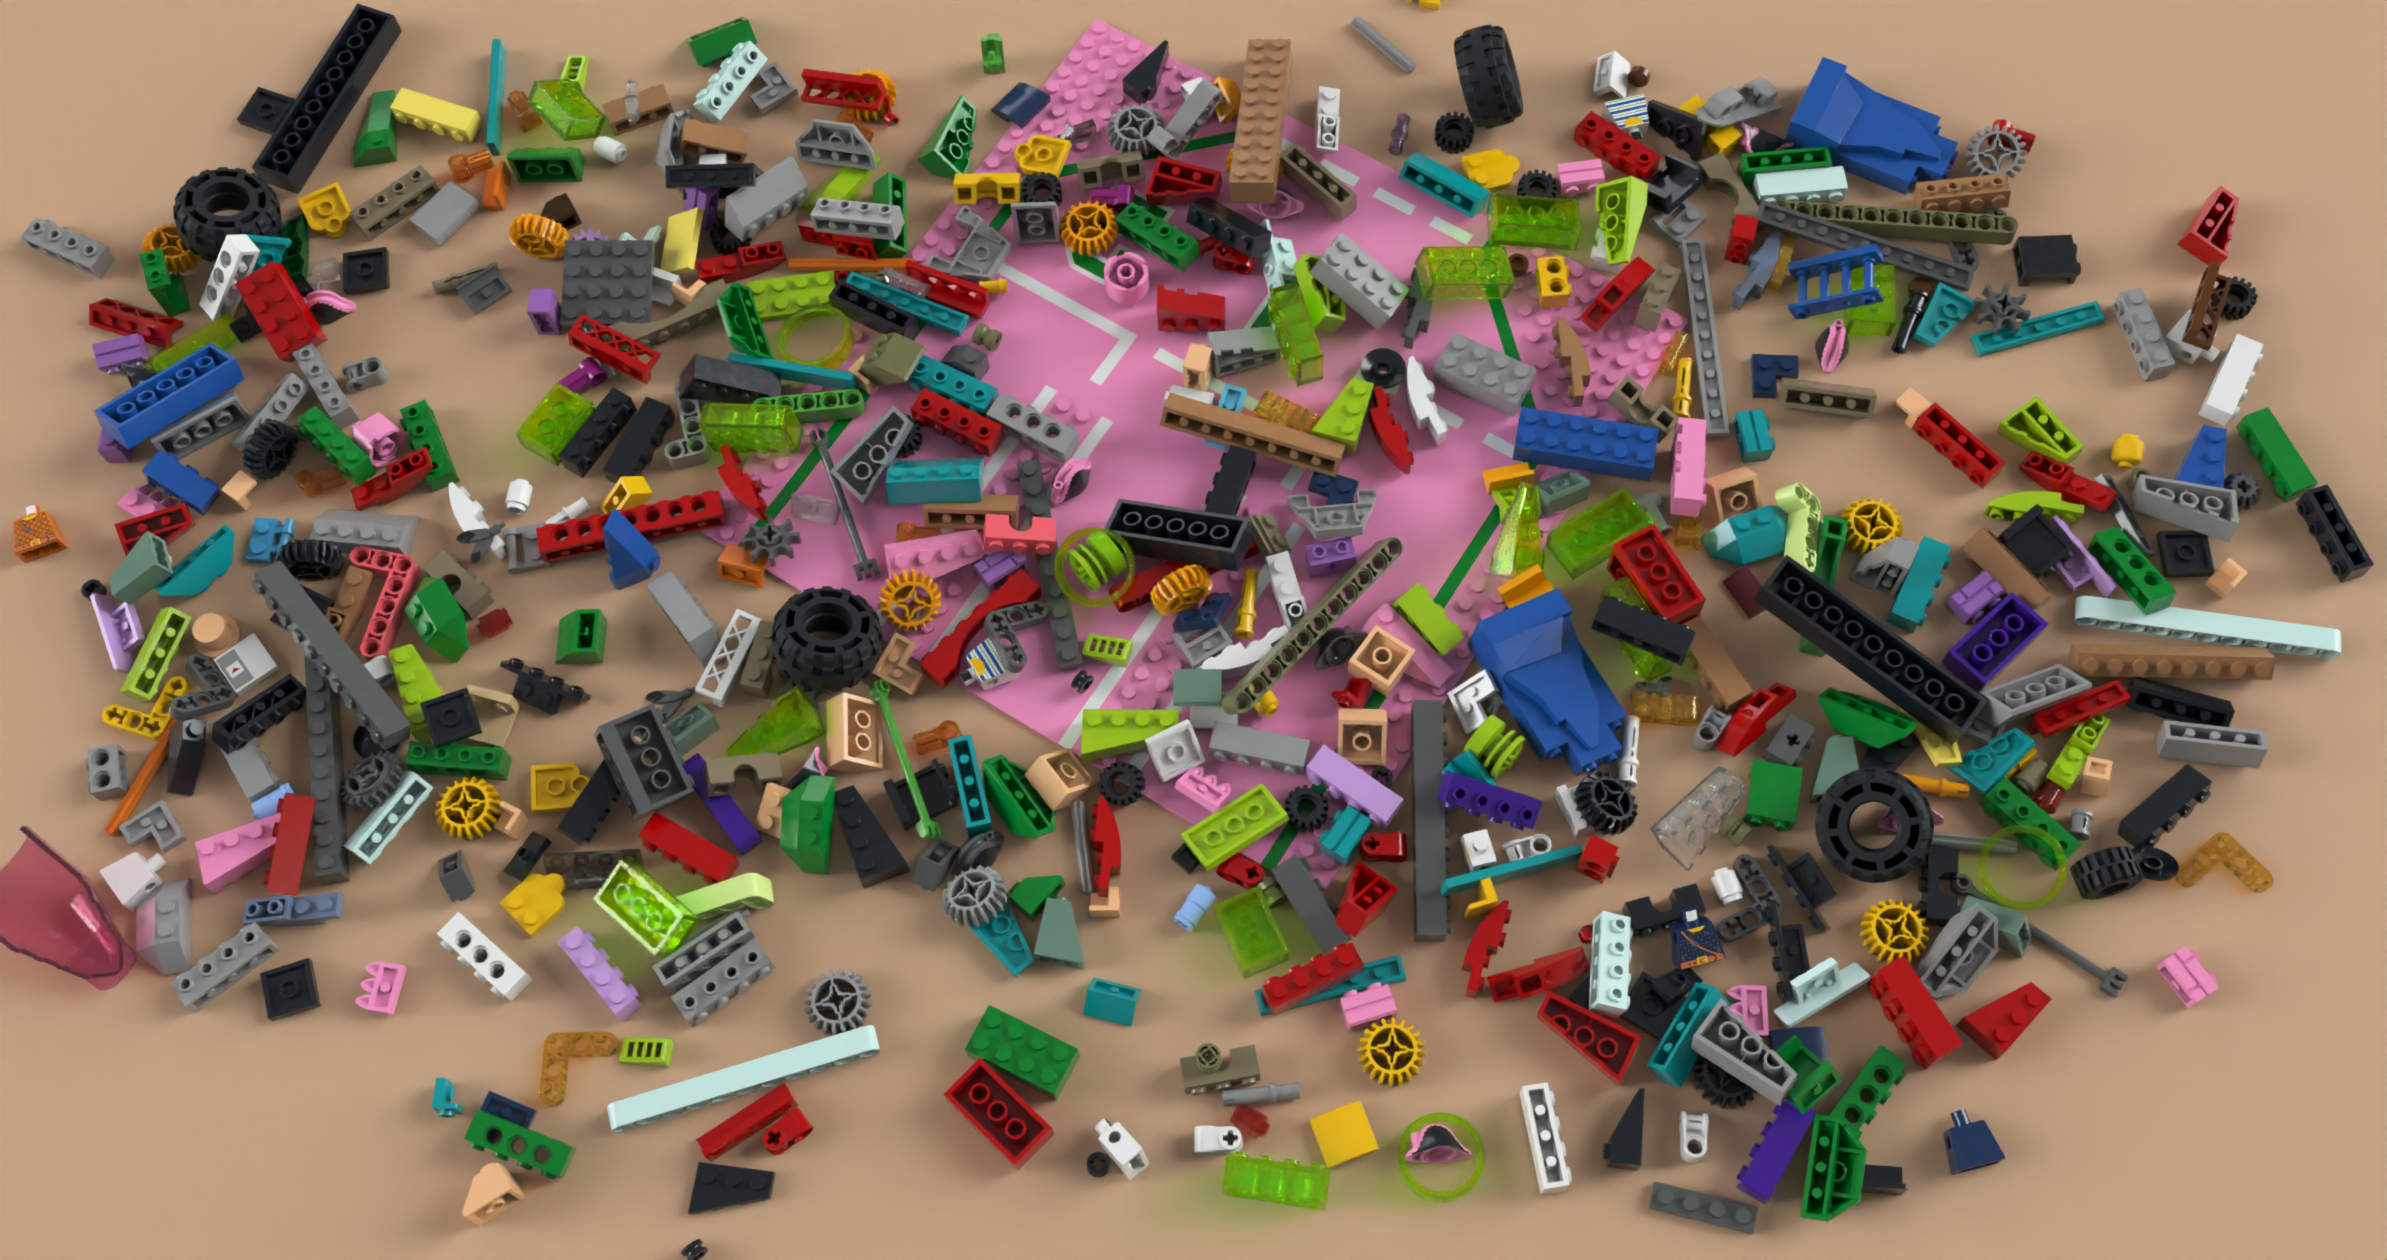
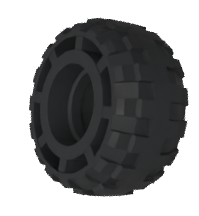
M1488 24L1464 31L1463 35L1457 37L1454 41V54L1464 99L1473 123L1477 127L1489 129L1514 122L1515 118L1523 113V102L1515 62L1504 29L1500 26Z
M218 167L216 170L210 171L207 169L202 171L200 175L189 178L175 197V205L173 206L174 220L179 237L183 239L184 245L195 255L201 256L206 261L212 262L217 260L226 235L250 234L278 237V233H281V209L275 191L260 176L255 173L249 174L244 169ZM224 210L242 211L238 214L231 216H219L214 214Z
M822 586L820 589H814V587L805 589L800 595L795 594L790 597L775 615L772 626V653L774 660H777L778 668L787 678L792 677L794 683L802 688L807 686L812 688V691L822 692V690L837 692L847 686L852 688L858 685L862 679H866L875 669L876 662L879 661L882 647V626L879 624V617L873 607L863 597L851 594L850 590L844 588L840 590L833 589L832 586ZM826 631L838 633L844 637L836 640H821L810 634Z
M1863 768L1842 776L1827 789L1816 811L1815 830L1824 856L1841 873L1862 882L1882 883L1907 875L1923 861L1933 840L1934 820L1927 798L1910 779L1888 769ZM1868 802H1879L1887 805L1894 811L1898 819L1899 829L1896 838L1888 846L1880 849H1870L1860 845L1853 838L1850 831V819L1853 812L1859 806Z

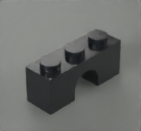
M1930 846L1925 858L1918 865L1922 869V877L1918 881V891L1922 892V901L1918 903V910H1920L1918 916L1926 918V922L1923 925L1945 927L1949 920L1958 914V897L1944 894L1938 886V880L1952 881L1958 874V849Z
M1697 884L1673 889L1669 896L1672 909L1666 912L1654 908L1649 896L1625 902L1622 911L1624 916L1631 917L1632 937L1639 935L1640 938H1645L1653 935L1654 931L1661 929L1664 932L1671 931L1672 924L1683 921L1681 910L1685 907L1694 906L1697 908L1698 917L1704 916L1706 908Z

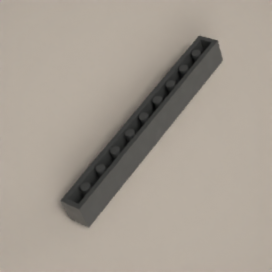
M281 560L256 570L253 588L256 593L264 597L268 608L271 611L274 610L278 615L281 625L290 630L293 640L301 644L307 658L315 662L322 676L327 677L333 691L339 693L343 698L345 706L349 710L352 709L356 714L359 724L367 728L374 743H378L383 750H386L410 739L411 724Z
M305 656L311 796L316 797L312 819L315 877L324 885H331L350 881L348 850L343 846L348 841L346 803L340 796L343 792L340 787L345 784L342 781L344 779L340 694L333 691L330 681L326 676H322L319 673L315 662Z
M1413 700L1411 706L1414 941L1444 942L1447 934H1451V920L1447 919V910H1450L1451 897L1450 895L1442 897L1440 892L1443 882L1450 878V871H1446V862H1449L1450 849L1445 848V839L1449 838V824H1445V815H1448L1449 808L1443 806L1444 801L1437 798L1444 777L1442 770L1448 764V755L1444 754L1443 746H1447V731H1443V723L1447 721V709H1443V700Z

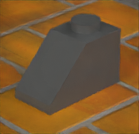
M970 345L952 346L941 360V363L980 381L990 369L987 355Z
M942 839L936 840L918 858L912 882L920 885L925 890L935 891L944 882L959 853L960 847Z
M462 850L438 860L439 880L452 903L471 897L475 893V882Z

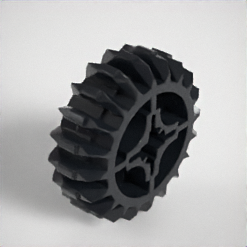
M268 420L266 423H261L259 428H255L253 435H249L250 439L245 443L247 446L243 450L245 455L242 457V460L244 461L243 467L246 468V471L264 480H272L275 476L278 477L281 471H285L286 466L290 464L291 458L294 457V451L297 450L295 445L298 440L296 439L297 434L294 432V429L277 420Z
M296 539L294 542H287V544L282 545L277 554V562L281 560L297 581L304 580L308 582L331 579L332 576H338L343 567L342 551L339 550L338 546L333 545L331 542L325 543L324 540Z
M1599 771L1583 779L1574 792L1576 797L1573 801L1577 804L1576 811L1582 814L1580 819H1585L1587 826H1593L1594 832L1601 831L1603 836L1606 834L1613 836L1623 833L1633 824L1634 819L1638 815L1636 812L1638 805L1634 803L1636 797L1630 794L1631 789H1627L1624 786L1625 781H1618L1617 775L1611 777L1609 772L1603 774Z
M1701 1055L1698 1056L1696 1061L1698 1064L1692 1067V1070L1698 1073L1693 1075L1692 1080L1700 1082L1695 1087L1696 1090L1704 1089L1705 1091L1701 1096L1702 1099H1706L1709 1095L1712 1098L1710 1104L1714 1105L1719 1101L1721 1109H1724L1728 1103L1730 1109L1733 1110L1736 1108V1102L1739 1106L1744 1107L1746 1100L1751 1102L1754 1099L1753 1094L1758 1093V1091L1729 1074L1730 1078L1723 1084L1725 1070ZM1707 1069L1710 1070V1074L1715 1076L1717 1080L1716 1087L1711 1083ZM1727 1086L1743 1088V1090L1736 1093L1723 1092Z

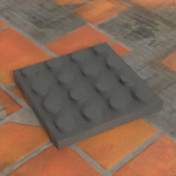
M565 240L560 320L562 327H573L582 314L606 326L617 322L650 323L654 241ZM586 323L582 325V327H592Z

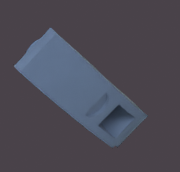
M1774 230L1771 235L1767 234L1761 242L1760 246L1762 247L1759 251L1755 249L1749 258L1751 262L1749 272L1744 279L1746 282L1743 286L1739 284L1732 295L1735 297L1732 306L1740 310L1751 295L1760 299L1766 290L1778 260L1780 231Z
M334 892L302 897L282 895L245 900L243 924L249 925L254 922L260 926L325 924V920L341 918L344 895Z

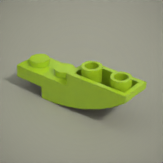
M2026 491L2004 495L1989 501L1983 510L1982 516H1987L1994 520L2004 519L2015 522L2038 504L2044 510L2042 515L2047 520L2057 515L2066 524H2077L2084 514L2085 505L2061 501L2062 493Z
M2101 714L2078 724L2053 762L2046 777L2068 790L2111 720Z

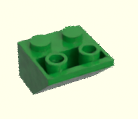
M577 609L560 619L556 664L603 663L607 619L600 609Z

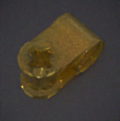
M1700 509L1699 517H1694L1695 519H1688L1684 515H1679L1674 547L1683 545L1694 547V550L1699 549L1702 509Z

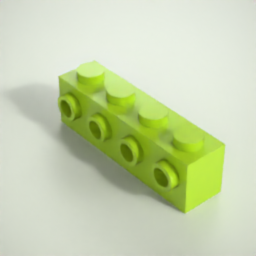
M172 607L160 610L120 693L141 703L150 701L155 697L159 689L157 686L168 672V664L171 658L176 655L179 649L178 644L189 629L188 624L192 617Z

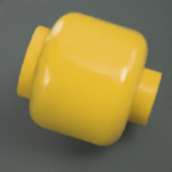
M2122 434L2120 438L2114 440L2111 460L2118 464V468L2133 469V466L2139 465L2142 462L2145 445L2143 441L2139 440V436Z

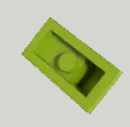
M1515 487L1492 490L1493 500L1500 508L1501 524L1520 522L1524 519L1529 510V505Z

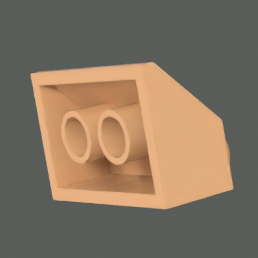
M844 692L826 701L827 768L846 773L882 770V712L878 702Z

